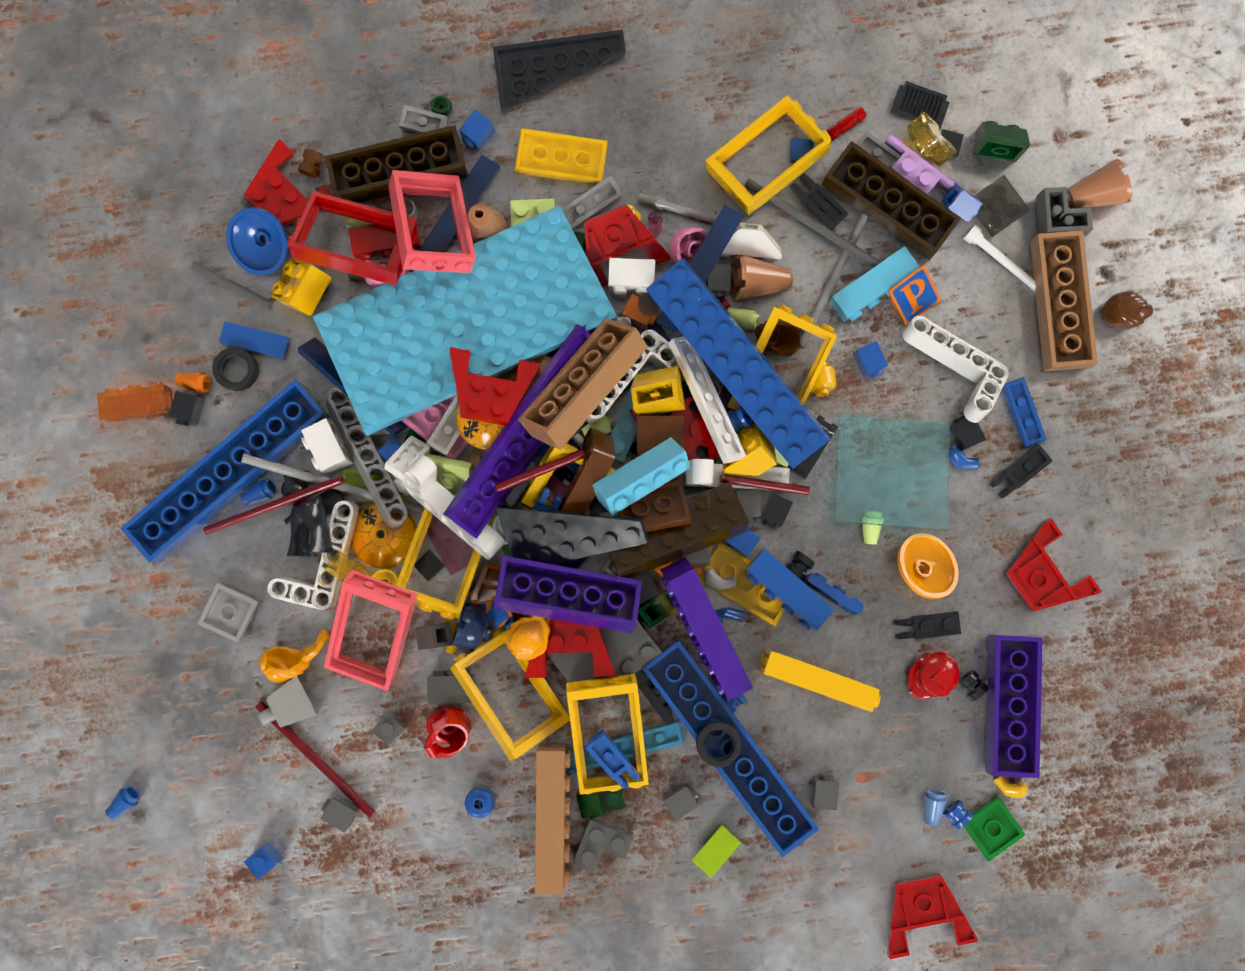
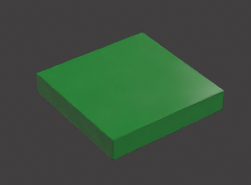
M997 795L972 812V819L964 826V829L988 862L1025 836L1023 830Z

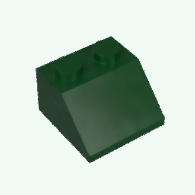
M995 121L982 122L976 130L973 155L1017 162L1030 146L1027 129H1022L1017 125H999Z

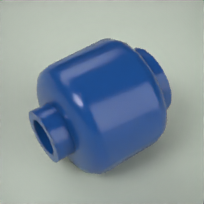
M474 787L465 797L464 805L466 811L474 818L480 819L488 816L495 807V794L488 787Z

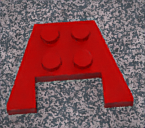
M279 139L244 193V197L253 207L272 213L284 226L297 221L298 217H302L307 199L278 170L294 157L293 152ZM325 185L316 191L333 196V193Z
M627 204L584 221L587 259L602 287L608 285L609 282L601 263L610 260V258H615L644 246L649 259L655 260V265L671 259L669 253Z
M450 347L449 357L455 380L460 417L498 425H507L518 408L525 392L528 390L534 376L537 374L540 364L519 360L516 381L467 372L471 354L470 350Z
M1052 518L1045 520L1005 573L1030 611L1045 609L1102 592L1091 575H1086L1069 586L1044 547L1063 534Z
M554 619L549 620L551 631L548 637L547 649L541 656L529 660L525 672V678H547V653L593 652V677L616 676L599 627Z
M940 874L895 883L887 949L889 959L910 955L906 930L951 922L955 943L958 946L978 942L976 934L973 932L968 920Z

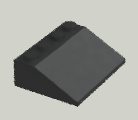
M638 618L632 633L600 628L616 676L635 674L662 653L658 643ZM593 652L547 653L567 682L606 678L593 677ZM604 697L583 699L582 701L590 709Z

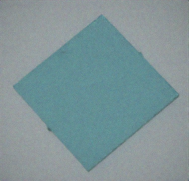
M839 415L837 465L835 466L837 470L835 522L948 531L949 479L951 478L949 474L950 423Z

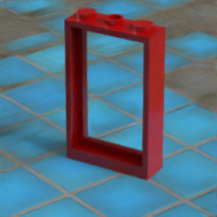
M313 191L310 199H307L305 202L302 217L297 219L294 234L290 235L288 239V248H290L292 258L397 286L403 272L398 239L386 267L304 245L320 210L396 230L393 212ZM407 216L413 247L419 232L418 222L416 218Z

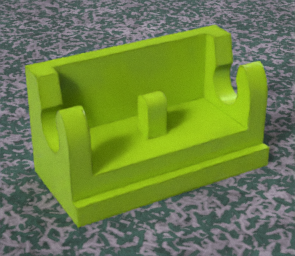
M722 825L692 861L712 878L743 841L726 826Z

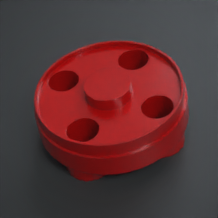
M693 397L684 399L685 409L670 412L667 416H683V449L686 451L688 460L702 459L696 454L698 446L703 447L706 451L703 459L712 460L719 456V453L699 410L697 413L690 411V402H695Z

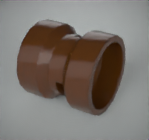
M304 149L302 155L304 159L299 164L298 172L318 179L321 173L319 168L324 164L325 156L315 150Z

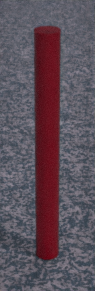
M583 449L577 450L496 483V489L498 493L583 459L586 456Z
M721 474L720 483L730 482L733 485L809 495L810 492L809 486Z

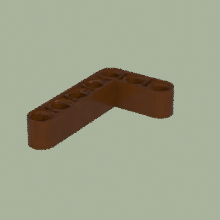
M592 427L589 428L583 440V451L586 457L575 474L558 510L586 514L596 496L592 485L606 477L615 459L612 436Z

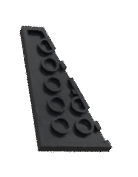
M623 30L493 47L501 112L504 113L625 55Z
M498 505L496 507L513 558L556 564L646 544L649 541L642 518L615 515L607 517L593 513L585 515L577 514V512L549 509L531 510L527 509V507L510 508L506 505Z

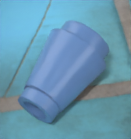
M929 789L927 794L924 795L925 823L939 826L948 800L945 792Z

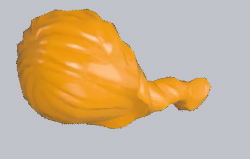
M528 615L513 622L506 631L508 650L519 660H532L544 654L551 631L549 627L550 619Z
M325 628L322 629L318 634L316 643L304 649L273 647L265 651L259 658V666L262 673L274 683H286L297 675L303 674L304 670L309 667L310 661L321 652L331 633Z

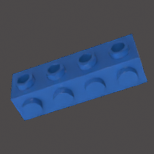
M766 549L761 550L744 570L748 574L746 578L754 585L759 583L765 589L763 593L773 601L777 599L782 604L781 609L788 615L794 614L799 618L798 623L807 631L810 629L817 631L834 611L828 603Z

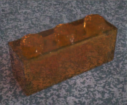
M153 382L149 384L150 387L142 388L141 385L127 386L126 390L107 388L105 392L97 393L99 420L112 423L169 415L173 401L172 388L164 385L163 382Z

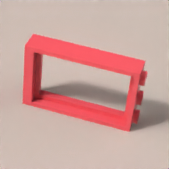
M392 170L388 187L402 268L408 270L470 273L476 256L459 176ZM403 194L450 198L461 253L413 250Z
M351 570L342 583L324 668L388 691L397 676L418 594ZM353 594L401 611L386 670L340 653Z

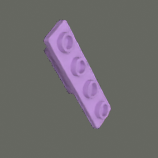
M891 134L887 138L885 144L901 155L891 169L925 193L929 194L933 187L937 185L948 194L954 184L957 183L953 178L942 174L935 164H929L925 161L918 151L908 148L901 138L894 137Z

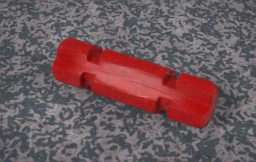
M858 107L853 113L836 122L837 124L830 126L826 132L831 137V140H834L840 133L843 134L855 126L857 122L865 119L867 114L862 107Z

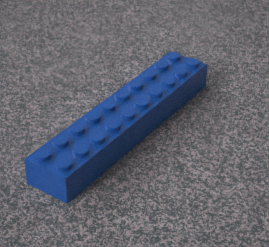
M680 259L646 288L650 296L792 469L830 440V436L685 259Z
M296 379L293 380L120 529L149 563H160L268 471L242 463L243 454L277 463L302 441L301 438L304 436L301 430L331 416L301 382Z
M679 640L663 650L660 655L642 668L695 741L700 729L712 721H723L735 728L741 741L739 756L728 766L715 768L782 858L819 830L818 826ZM714 730L705 738V749L712 757H724L732 748V739L725 731Z

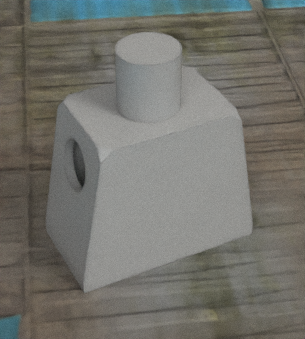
M297 676L266 698L269 708L257 714L263 726L276 720L280 728L317 716Z

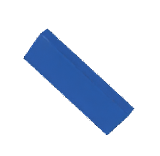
M224 322L219 343L285 360L291 338Z
M1025 378L1005 383L1002 390L1023 448L1046 441L1047 438Z

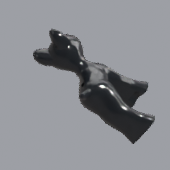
M283 475L284 482L281 487V493L283 497L310 487L311 482ZM316 497L313 501H306L305 498L289 504L293 505L290 513L291 537L287 557H311V553H335L331 543L330 526L327 523L326 509L322 504V498Z

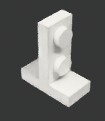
M412 435L391 456L384 467L385 470L391 473V479L397 491L402 492L406 496L410 494L405 489V471L421 454L426 456L430 451L429 445Z

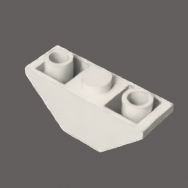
M748 223L739 224L721 255L722 257H731L736 254L751 258L762 257L766 261H775L782 257L781 248L765 228L759 224Z

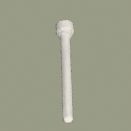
M973 225L963 239L969 244L979 245L1035 291V280L983 237L982 230L978 226Z

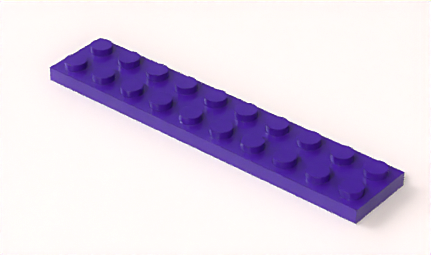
M578 324L575 326L514 412L509 423L502 429L444 511L443 515L472 537L478 538L496 512V507L501 505L513 488L511 487L498 493L495 484L523 473L544 442L531 437L518 419L589 338L590 334L583 326Z

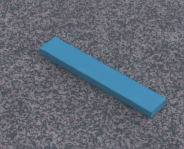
M678 720L671 722L669 725L662 724L643 730L645 754L684 744ZM633 733L612 738V741L628 759L636 757ZM583 746L586 770L600 767V764ZM574 749L571 750L570 768H567V773L571 774L577 773Z

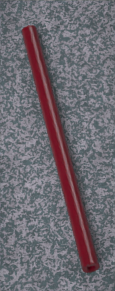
M341 475L208 525L203 528L205 535H210L342 485L344 484V478Z
M262 701L255 706L259 712L269 708ZM276 720L270 722L367 817L370 818L375 813V810L288 726L280 728Z

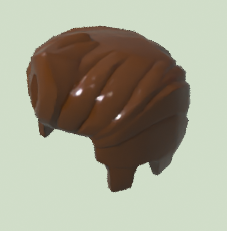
M1132 291L1120 292L1113 295L1105 303L1101 314L1108 326L1115 329L1128 330L1143 324L1144 320L1153 314V307L1138 293Z
M778 319L764 350L777 356H792L802 346L799 328ZM767 321L764 324H759L754 329L758 340Z

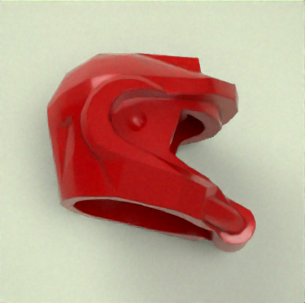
M927 652L922 654L909 670L908 692L918 700L947 696L959 682L960 673L957 662L945 652H935L932 654Z
M445 707L427 718L426 730L428 736L425 740L424 749L430 758H450L467 745L472 728L468 714L457 707ZM436 742L441 744H449L450 746L442 747L439 746Z

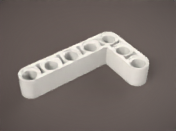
M914 317L903 331L904 340L976 383L965 406L964 415L970 422H980L992 410L1009 374L1007 367L925 317Z
M653 330L644 331L641 337L649 339L652 346L642 353L638 359V364H633L624 375L625 381L620 380L611 391L612 397H605L598 405V415L591 414L586 421L593 423L599 420L647 360L658 369L677 366L678 363L669 342ZM661 352L668 355L669 361L661 358ZM681 375V382L683 383L686 380L684 376Z
M421 454L405 471V489L414 499L484 558L490 560L505 544V540L488 524L476 539L443 515L455 496L436 481V465L427 456Z
M693 459L689 460L691 468L683 472V486L715 488L725 484L720 483L721 474L789 483L790 469L772 467L759 476L731 474L723 471V464H714V460ZM731 484L733 489L774 491Z
M344 500L337 502L332 511L329 524L330 538L333 549L339 551V559L334 560L331 553H322L315 583L287 576L271 580L267 589L271 597L319 610L327 609L336 603L359 512L358 505L354 501ZM345 504L350 507L348 517L342 514V507ZM339 526L345 531V536L342 539L336 534ZM327 571H331L334 574L333 582H329L326 579ZM278 582H282L285 586L283 593L277 589ZM300 587L306 590V598H302L299 595ZM321 593L328 595V604H324L321 601Z

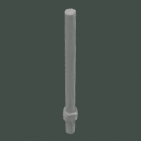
M640 193L638 202L654 206V209L663 211V209L711 224L718 217L666 201V198L660 196L656 198Z

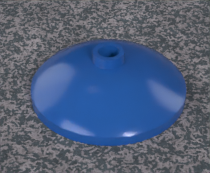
M251 207L237 212L229 221L226 231L227 246L231 256L240 267L252 274L266 275L275 272L284 264L289 250L288 237L283 225L272 213L261 208Z

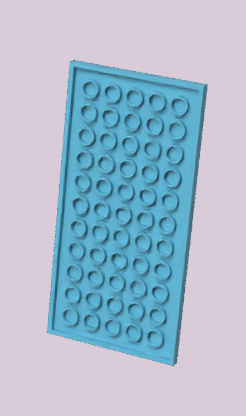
M560 205L473 244L476 259L470 273L415 270L401 276L397 286L386 283L313 316L366 436L456 395L455 380L449 357L450 347L471 351L468 373L496 377L518 367L519 360L531 361L561 347L577 324L583 326L590 334L596 330L605 318L618 321V317Z

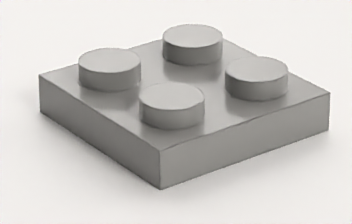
M216 583L197 624L230 640L241 643L260 601L224 584Z

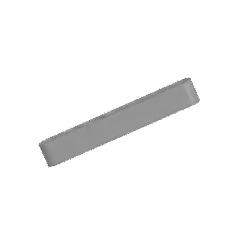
M333 387L328 392L327 409L384 523L391 530H398L405 524L408 514L407 509L388 471L384 469L385 465L370 436H366L349 397L339 388ZM339 398L342 402L335 403L332 399ZM349 417L352 421L345 422L341 418ZM358 436L362 440L357 442L352 440L351 437ZM368 455L372 460L365 461L361 456ZM371 475H379L382 479L378 481L373 480ZM388 494L392 499L384 500L380 495ZM396 513L402 519L394 520L390 515Z

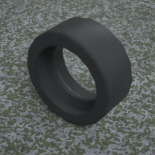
M232 347L222 350L215 357L212 364V372L215 380L221 386L232 391H244L256 382L259 366L256 359L249 352L238 347ZM232 357H241L248 364L247 375L239 382L228 381L223 374L225 363Z
M712 721L704 725L698 732L696 748L701 759L708 765L725 767L733 763L739 756L741 741L737 731L730 724L723 721ZM714 730L725 731L732 739V748L724 757H712L705 749V738Z

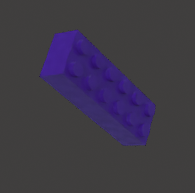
M503 556L493 609L632 633L637 624L642 581Z
M683 557L660 569L664 576L660 580L671 597L670 600L689 633L690 639L697 649L720 696L725 694L728 701L753 689L694 568L688 560Z
M989 634L987 678L989 690L987 691L985 772L992 776L1040 778L1043 637Z

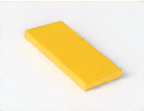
M521 128L514 171L520 174L597 185L602 182L608 141Z
M722 542L718 543L710 557V566L704 567L698 577L700 582L714 590L704 581V571L709 568L714 569L715 573L721 578L734 576L736 587L714 591L776 626L784 612L781 609L782 604L777 599L773 601L763 593L765 589L759 583L754 585L746 578L748 574L744 570L752 560Z

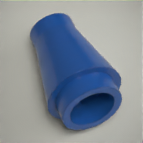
M260 479L245 493L241 494L240 497L243 504L249 506L272 499L273 495L276 494V488L270 479Z
M131 786L121 788L110 806L105 810L106 815L110 819L115 820L121 814L136 806L140 799L139 792Z

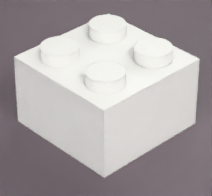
M610 258L609 295L615 299H626L627 296L634 294L644 300H648L651 296L646 291V288L654 282L655 260Z
M325 418L301 430L304 436L301 440L305 448L311 450L313 454L311 461L316 470L320 469L323 473L333 475L342 471L343 468H348L355 464L335 423Z

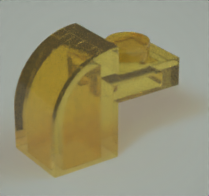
M925 112L907 126L909 137L918 152L925 159L927 157L930 158L938 167L956 153L955 147L941 135L939 125Z
M339 550L325 567V571L342 582L351 570L371 577L375 573Z

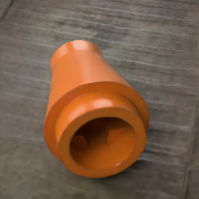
M178 372L175 376V384L202 394L209 391L211 377L206 375L205 372Z

